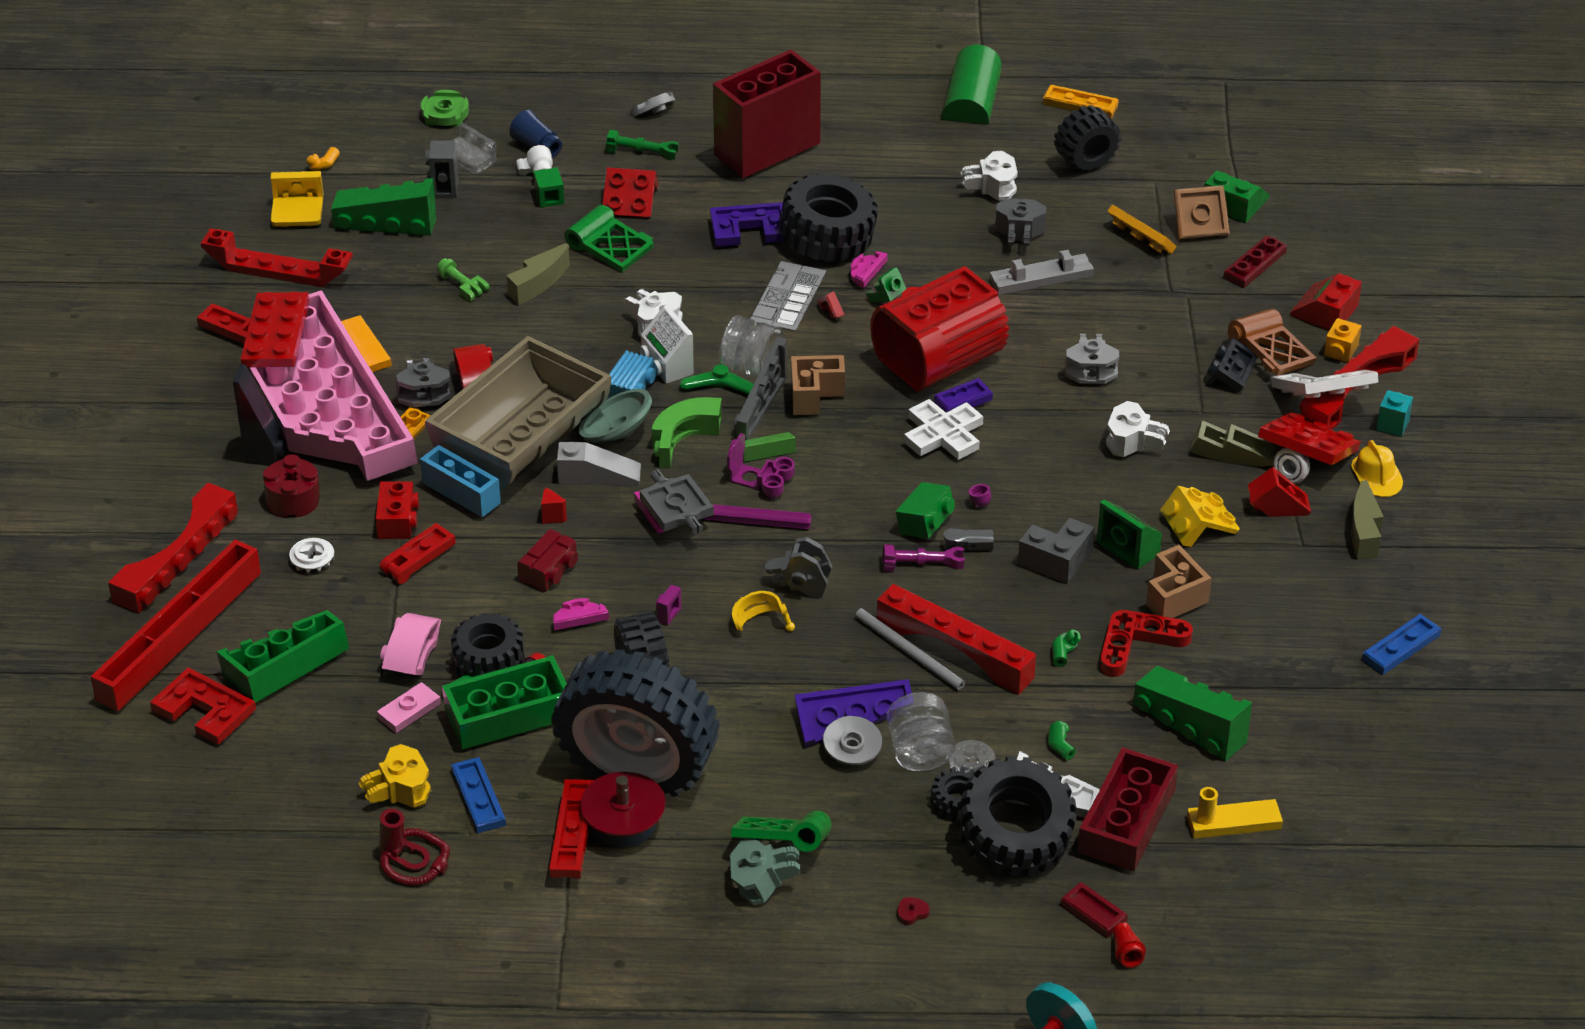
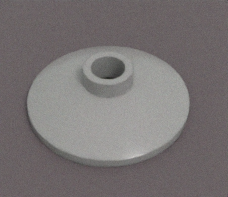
M846 716L836 719L828 725L824 732L823 744L827 753L834 760L846 765H862L872 761L879 754L882 747V736L879 729L869 720L857 716Z

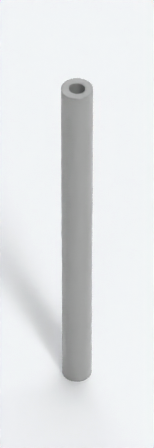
M862 608L856 612L855 617L952 687L958 691L964 687L965 681L870 613Z

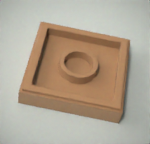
M1224 185L1176 189L1173 191L1179 240L1220 237L1230 234Z

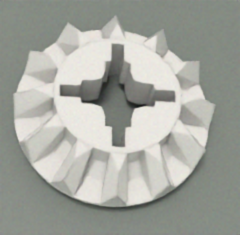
M320 538L301 540L290 550L291 565H295L298 571L305 569L309 573L311 570L316 569L320 572L322 567H329L330 561L334 560V548L328 541ZM313 552H315V556L313 557V559H309L311 555H313Z

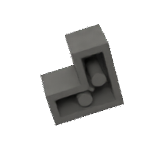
M1072 518L1066 521L1057 534L1031 525L1019 541L1018 565L1068 584L1092 552L1094 527Z

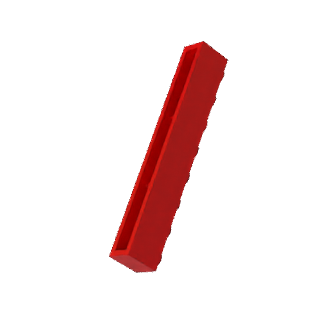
M236 539L229 544L90 676L95 701L119 711L261 574L258 550Z

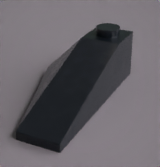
M240 364L233 380L244 460L246 464L270 466L279 461L280 456H284L286 442L282 440L281 429L246 365Z

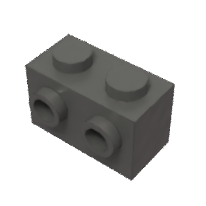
M431 141L430 151H425V164L429 165L430 170H427V179L433 178L435 198H457L459 176L456 141Z

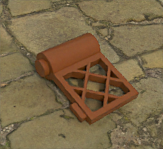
M1268 309L1233 320L1228 325L1229 339L1232 340L1234 338L1240 343L1245 344L1261 360V364L1270 373L1274 372L1277 376L1312 365L1317 359L1283 326L1282 317L1275 309ZM1281 336L1286 342L1275 340V338ZM1258 343L1269 346V349L1260 347ZM1274 348L1285 350L1287 354L1274 351ZM1292 353L1299 354V355H1301L1303 358L1295 357V356H1292L1291 354H1292ZM1274 359L1284 361L1286 364L1279 365Z

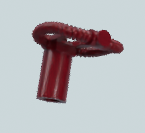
M387 809L381 813L379 829L380 866L391 880L407 886H419V884L423 885L430 882L440 873L445 874L449 866L447 860L450 855V847L444 840L428 831H422V829L406 828L404 830V815L398 809ZM409 836L421 837V839L434 844L441 850L440 855L437 856L430 866V870L417 878L401 875L389 865V860L410 871H420L428 866L430 853L423 846L407 841L405 838ZM403 848L410 849L411 853L416 851L422 854L424 859L421 863L412 864L398 855Z

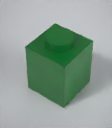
M558 167L534 171V187L540 208L565 204L564 184Z

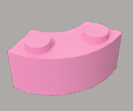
M406 613L401 618L398 617L388 645H384L381 650L380 660L383 662L382 669L423 675L428 656L437 645L441 619Z

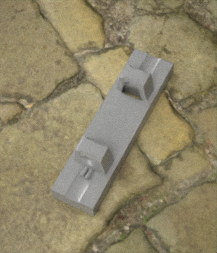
M1069 250L1059 251L1058 259L1023 265L1021 259L1013 260L1011 268L990 272V282L998 292V295L1093 277L1094 268L1085 254L1071 256Z

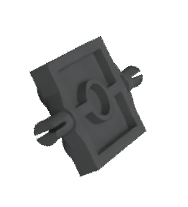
M659 469L653 470L650 476L656 484L640 490V500L663 531L688 525L693 534L701 533L703 526L698 520L714 515V507L689 474L667 479Z

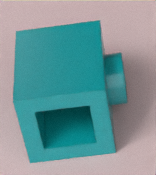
M1387 390L1379 408L1376 430L1402 437L1410 420L1413 397Z

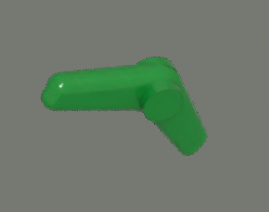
M719 364L714 366L713 371L683 378L680 381V388L690 389L713 385L716 388L730 387L749 394L754 384L729 372V368L726 365Z

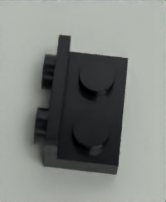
M1233 338L1227 345L1222 344L1216 351L1214 357L1217 360L1215 359L1206 371L1209 374L1206 384L1210 386L1218 378L1239 393L1245 386L1258 357L1249 348Z

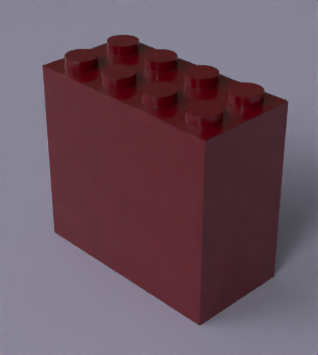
M790 49L713 83L714 155L740 177L745 178L820 144L821 71Z

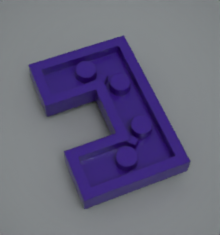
M783 202L710 208L715 245H741L739 229L758 227L763 228L765 243L785 241L779 228Z

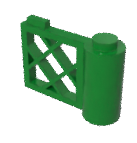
M598 205L564 233L566 243L573 250L580 251L584 249L621 273L654 247L652 237L642 231L638 233L615 219L613 211L604 205ZM616 229L623 233L624 236H610V233ZM597 243H607L608 248H597L594 245ZM611 243H625L626 248H612ZM629 243H639L642 247L630 248ZM627 255V259L620 262L613 256Z
M818 810L807 813L802 820L743 816L731 828V837L791 840L800 851L810 852L815 850L828 836L832 824L828 815Z

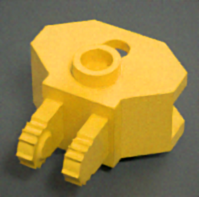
M402 744L391 747L385 761L379 763V770L364 775L358 783L363 791H367L365 796L373 804L390 799L391 803L400 802L415 808L426 803L431 791L430 784L427 781L429 769L418 750Z

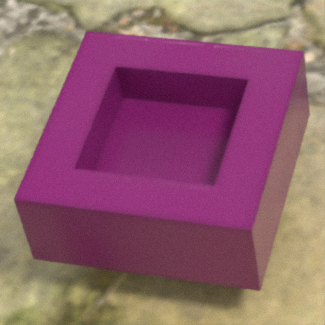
M670 585L664 594L659 595L656 601L659 623L668 626L682 609L681 588Z

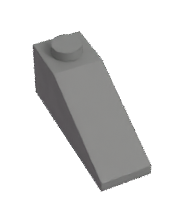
M559 442L557 457L559 484L640 485L641 463L586 442Z

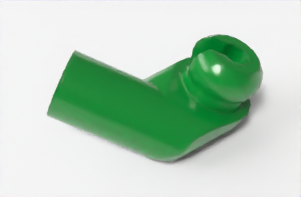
M1055 721L1049 727L1048 745L1068 761L1076 753V749L1065 741L1067 737L1066 731H1070L1069 726L1065 722Z

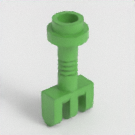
M442 259L437 265V271L442 278L447 279L451 277L461 285L459 287V295L469 302L474 300L475 296L478 297L490 289L489 284L477 275L470 280L456 269V262L452 259Z

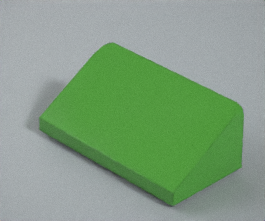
M786 432L745 440L743 460L746 462L796 452V439L791 433Z

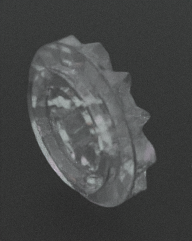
M961 741L955 744L949 751V768L955 767L956 771H960V767H966L967 773L970 769L976 771L981 766L988 767L989 761L995 760V753L990 746L981 741ZM974 758H977V763L974 761L966 763V759L973 760Z

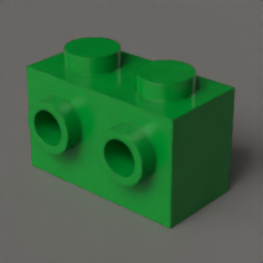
M921 482L895 511L900 534L929 539L955 509V501L952 498L950 486Z

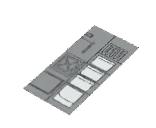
M781 261L749 321L796 330L826 270Z

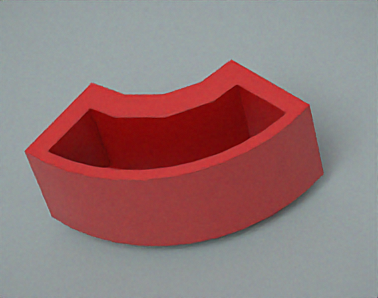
M485 344L452 349L456 373L462 390L491 366V362H493L491 347H486Z

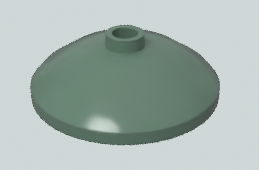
M631 389L610 397L599 408L590 411L583 419L579 427L581 437L585 441L592 443L613 442L629 437L641 425L650 411L652 398L649 392L644 389Z

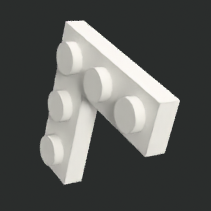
M1369 370L1318 378L1297 373L1271 377L1273 388L1282 389V393L1293 392V395H1305V398L1320 397L1321 392L1329 391V394L1344 393L1345 388L1353 387V390H1364L1369 388V384L1379 383L1378 372Z

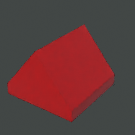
M545 488L541 502L542 524L564 523L567 521L566 500L552 490Z

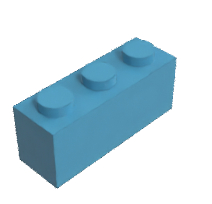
M438 445L420 458L422 483L483 518L501 503L498 478L444 447Z

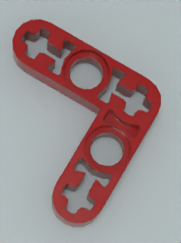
M1129 610L1116 611L1110 619L1101 654L1100 670L1109 677H1118L1124 674L1133 640L1172 647H1186L1192 641L1193 627L1189 622L1181 619ZM1121 623H1126L1124 630L1119 629ZM1155 626L1158 628V630L1147 631L1145 627ZM1120 640L1123 641L1125 645L1115 646L1111 642ZM1113 656L1117 657L1115 664H1111Z

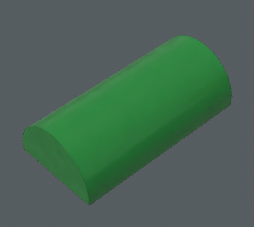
M970 45L960 50L957 54L942 111L943 120L989 124L1002 70L1001 59L994 50L984 45Z

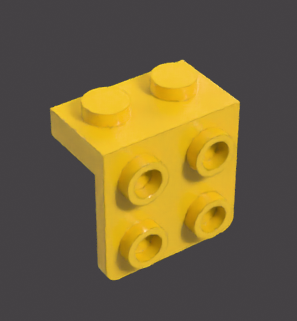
M321 171L271 173L273 193L271 224L281 227L319 225L322 219L324 197Z
M1177 486L1160 509L1184 546L1192 547L1206 527L1236 534L1240 529L1235 522V517L1225 508L1223 499L1219 495L1212 492L1210 494L1201 492L1194 487Z

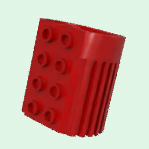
M964 266L876 308L871 317L870 333L878 359L918 392L1003 350V346L1007 344L1006 339L1009 337V334L1006 333L1009 331V326L1006 324L1008 317L1004 313L1006 309L999 300L998 292Z

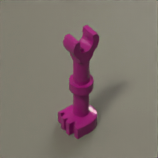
M884 544L882 553L883 572H892L895 569L896 561L917 562V565H924L925 562L944 563L954 569H963L965 558H963L964 548L953 547L944 552L925 551V548H917V551L895 550L891 544Z

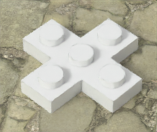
M930 399L908 409V418L919 427L904 434V443L918 455L922 456L943 446L959 460L979 449L980 441L969 431L983 425V416L967 402L947 413Z

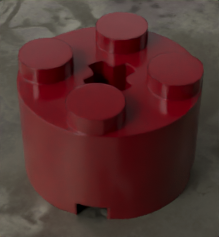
M291 454L285 456L283 460L273 463L263 471L266 505L272 514L281 518H287V515H296L297 518L308 515L317 508L320 499L318 470L313 464L300 459L297 455Z

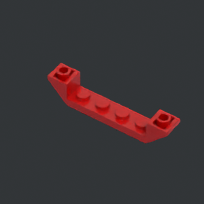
M212 228L209 229L201 242V248L227 271L317 287H324L343 273L353 257L352 252L328 248L321 262L239 249L235 245L234 232Z

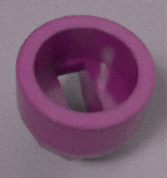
M986 484L974 485L968 491L970 501L974 506L985 507L991 501L990 487Z

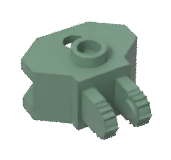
M755 838L741 840L730 854L731 879L740 886L739 894L753 906L765 903L776 888L782 887V880L798 876L800 874V864L796 861L799 860V849L795 848V846H787L786 848L782 847L773 850L771 844L765 846Z

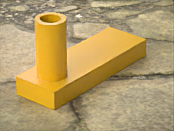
M1212 787L1202 788L1200 790L1198 808H1188L1187 819L1193 839L1280 830L1283 824L1276 799L1217 805L1218 792Z

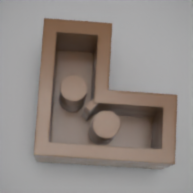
M844 355L791 356L793 415L820 414V397L845 396Z
M1180 545L1174 546L1156 554L1154 578L1148 583L1146 606L1158 616L1169 618L1179 616L1209 603L1212 578Z

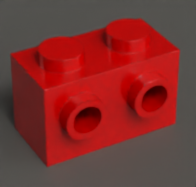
M380 482L376 512L378 539H411L412 528H417V511H414V509H419V493H414L413 482Z

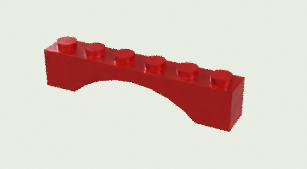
M1392 326L1385 333H1381L1371 345H1367L1358 356L1351 358L1341 370L1335 371L1333 375L1361 370L1378 372V375L1403 371L1416 360L1420 339L1396 326ZM1353 387L1345 388L1344 393L1329 394V391L1321 392L1320 397H1304L1300 403V415L1304 416V420L1308 422H1321L1328 425L1330 430H1333L1341 423L1344 400Z
M208 482L192 498L191 518L181 535L159 553L139 562L125 565L108 582L112 603L140 614L164 588L170 585L171 581L187 567L196 555L200 554L204 547L214 537H217L220 531L236 517L238 507L235 493Z
M892 584L877 599V619L899 635L922 634L949 643L973 659L989 675L994 683L1019 695L1035 678V653L895 584Z

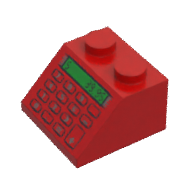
M1338 273L1317 282L1310 287L1292 309L1290 316L1330 331L1337 318L1347 321L1359 306L1362 281Z

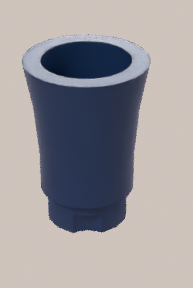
M531 110L520 112L510 125L509 134L511 138L530 148L538 145L545 146L550 150L552 158L562 149L563 142L557 137V134L548 128Z

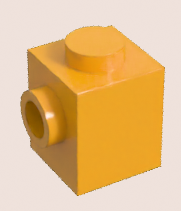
M1337 318L1326 336L1324 356L1348 363L1359 346L1362 325Z

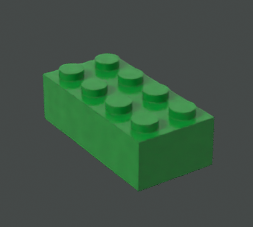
M552 655L443 685L444 709L461 749H466L552 725L551 716L554 712L553 709L567 683Z

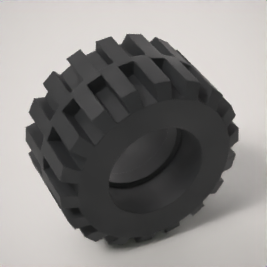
M1088 105L1087 108L1085 106L1079 107V110H1073L1068 117L1065 116L1064 121L1058 125V131L1054 135L1056 139L1054 146L1057 152L1074 170L1078 172L1085 171L1086 173L1091 172L1092 169L1098 170L1100 166L1106 165L1108 160L1114 157V152L1119 149L1120 145L1118 143L1121 141V136L1119 135L1121 131L1101 108L1094 107L1093 105Z
M651 611L615 620L613 633L616 650H624L627 655H633L634 652L644 653V658L653 660L656 657L663 660V665L669 667L664 634L658 619Z
M481 613L482 616L473 615L470 617V620L460 622V626L455 627L453 630L454 634L451 635L453 667L455 668L456 675L476 677L523 664L525 660L523 633L515 621H511V618L507 616L500 617V614L496 613L493 615Z

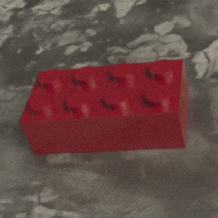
M1122 747L1079 828L1077 853L1135 872L1176 790L1178 765Z

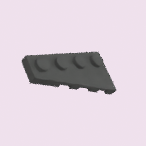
M777 336L740 414L738 413L735 418L734 429H737V437L741 433L745 434V440L750 439L787 380L786 338Z

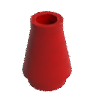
M1117 924L1112 931L1115 941L1116 959L1125 967H1136L1144 961L1146 947L1131 930L1129 924Z

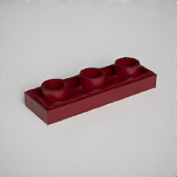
M1266 235L1224 271L1223 278L1245 288L1287 252V245L1274 237Z

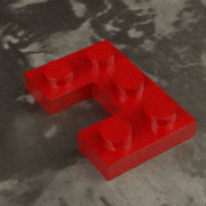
M189 667L150 701L152 711L173 722L192 704L207 711L208 713L195 724L196 734L218 745L256 710L254 700Z

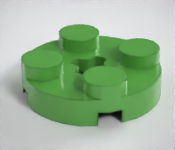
M439 90L434 92L433 97L428 99L427 95L421 101V114L425 119V124L428 126L450 125L451 127H459L469 114V102L466 97L465 99L462 98L461 93L457 91Z

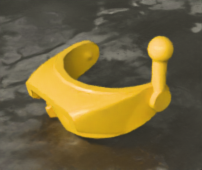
M752 592L745 597H741L732 609L735 627L740 632L743 631L742 627L747 620L760 613L777 611L783 615L787 631L792 632L795 629V625L790 620L785 604H782L779 597L772 592Z

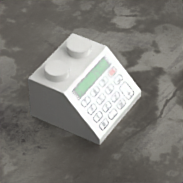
M668 305L663 306L641 334L639 352L643 356L653 358L656 376H660L668 384L694 374L693 334Z

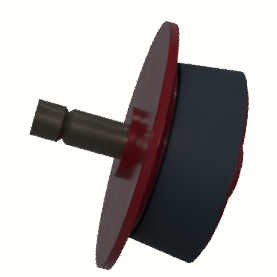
M614 772L599 777L586 788L581 798L582 815L592 827L596 837L606 844L618 847L633 846L647 840L654 833L657 822L661 819L665 810V795L661 787L651 778L635 772Z

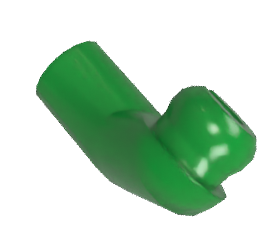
M1071 629L1054 639L1052 653L1055 666L1062 667L1067 664V653L1075 649L1081 641L1078 631Z

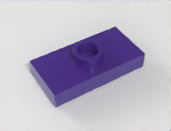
M979 378L934 395V403L945 413L966 402L971 407H975L993 400V392Z

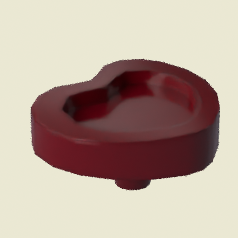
M905 897L899 903L898 918L903 924L912 925L917 920L926 919L929 916L930 907L924 900L915 897Z

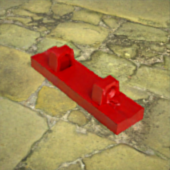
M565 779L549 868L551 878H581L590 826L582 815L581 798L586 788L595 780Z

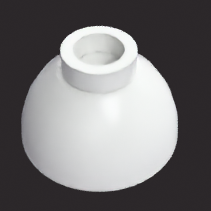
M1284 448L1276 454L1274 468L1291 482L1298 484L1307 477L1310 471L1309 457Z

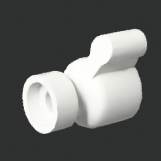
M538 145L528 151L526 158L518 159L516 164L518 173L525 176L532 172L534 175L536 170L552 168L553 161L550 150L545 146Z

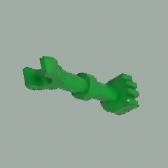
M611 129L607 135L606 153L611 154L615 153L618 146L634 148L637 152H643V150L656 152L668 160H675L676 152L679 149V143L675 141L660 144L645 141V138L638 137V139L622 137L618 131Z

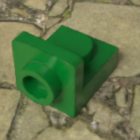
M891 268L878 278L874 288L866 293L869 302L891 301L906 290L898 268Z

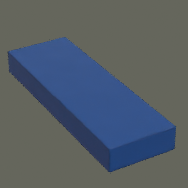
M1419 614L1363 652L1362 661L1384 675L1441 635L1442 629L1422 614Z
M480 757L451 764L452 774L477 834L506 826V819Z

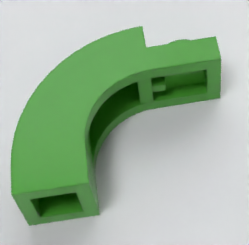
M702 397L684 400L671 405L656 418L652 426V449H655V457H659L660 468H671L674 448L682 439L692 435L719 436L722 420L721 398Z

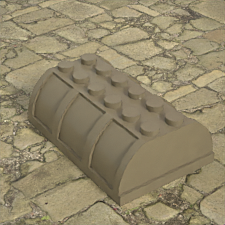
M527 336L426 419L425 426L434 448L440 445L498 478L501 491L510 485L516 475L526 466H530L545 454L547 448L556 440L566 436L576 428L585 415L599 408L607 400L610 385L612 384L611 375Z

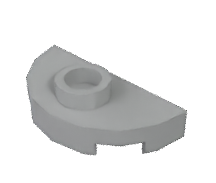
M672 92L663 93L648 99L647 102L632 107L633 117L651 110L653 114L665 110L666 104L675 101Z

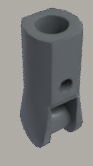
M949 528L944 531L943 537L945 540L943 548L945 550H950L953 547H962L964 551L993 550V529L963 530Z

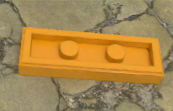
M1050 85L1043 97V105L1070 111H1077L1082 106L1087 108L1088 105H1093L1094 107L1101 108L1112 119L1118 107L1119 99Z
M361 315L341 321L372 372L392 366L390 357Z

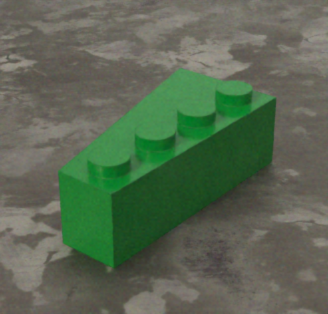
M433 178L424 179V182L420 183L406 181L403 182V185L398 186L384 184L375 189L362 187L337 191L331 207L333 229L431 236L437 218Z
M326 610L294 622L293 628L288 630H278L277 628L267 632L268 637L252 642L251 639L240 642L241 647L228 652L227 648L216 652L223 678L256 703L349 649L344 622Z
M1159 666L1153 668L1135 683L1133 700L1135 706L1226 762L1247 743L1252 702L1245 699L1241 702L1233 700L1232 694L1224 691L1219 694L1209 690L1208 685L1198 682L1196 685L1189 683L1187 677Z

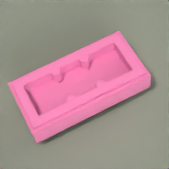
M421 682L378 710L377 718L395 733H398L440 705L441 699L439 695Z

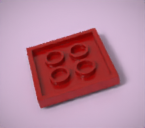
M1297 413L1286 414L1261 426L1258 437L1330 465L1357 452L1361 441L1354 439L1351 433L1332 431L1328 425L1321 422H1308L1304 420V416Z

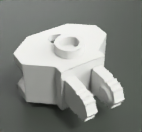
M993 151L986 159L980 160V165L965 166L960 172L964 179L962 181L963 185L967 190L981 189L982 194H988L998 201L1011 198L1017 191L1014 179L1017 177L1018 172L1014 157L1003 151Z
M642 289L637 291V299L633 297L625 299V308L637 316L638 335L640 337L663 306L668 305L682 321V312L680 311L682 296L676 292L657 293L654 291L649 293Z
M1127 401L1114 407L1107 426L1110 433L1107 437L1106 445L1113 455L1121 457L1136 451L1143 452L1144 447L1160 449L1165 445V438L1170 430L1166 424L1151 421L1150 415L1145 414L1138 403Z

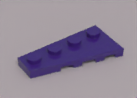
M909 679L795 694L794 697L805 749L823 743L824 732L828 725L841 717L857 716L875 724L914 710V699Z

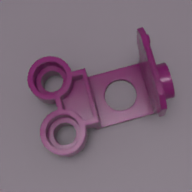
M740 433L737 439L732 440L727 454V469L730 470V482L759 491L762 487V491L767 497H779L784 490V481H789L795 473L794 461L788 457H779L774 461L767 460L762 469L743 464L745 434ZM746 473H755L757 479L755 481H745L742 476Z

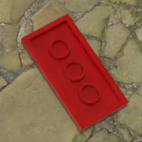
M308 292L257 293L240 359L242 365H246L247 368L295 367L310 301Z

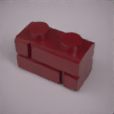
M549 529L517 562L518 579L520 582L529 586L533 585L534 588L543 592L547 591L552 584H558L563 572L568 567L572 568L578 560L576 541L571 537L561 536V533Z

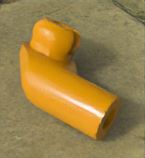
M330 147L324 157L319 159L317 154H313V156L310 155L306 159V162L309 165V169L313 171L323 170L332 167L340 153L337 148Z

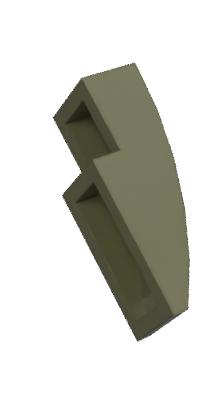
M565 243L523 261V269L506 275L508 296L519 306L551 287L570 266L569 245Z
M1202 420L1194 433L1190 452L1225 463L1247 466H1274V458L1279 452L1280 445L1261 439L1258 435L1233 424L1226 431Z
M1367 480L1361 481L1357 490L1351 521L1352 547L1357 560L1378 557L1384 516Z

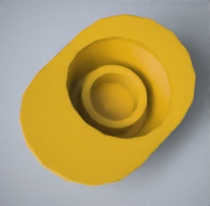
M1370 440L1367 446L1361 449L1359 455L1353 459L1351 464L1352 470L1360 483L1364 480L1368 481L1374 496L1391 497L1396 495L1402 489L1403 480L1395 465L1393 453L1387 447L1376 445L1373 440Z

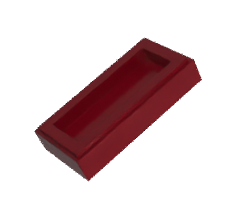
M1082 882L1061 898L1060 906L1106 938L1113 934L1114 926L1127 922L1128 914Z

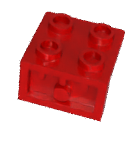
M607 167L603 205L609 207L613 211L614 216L651 218L654 190L658 191L659 182L656 171Z

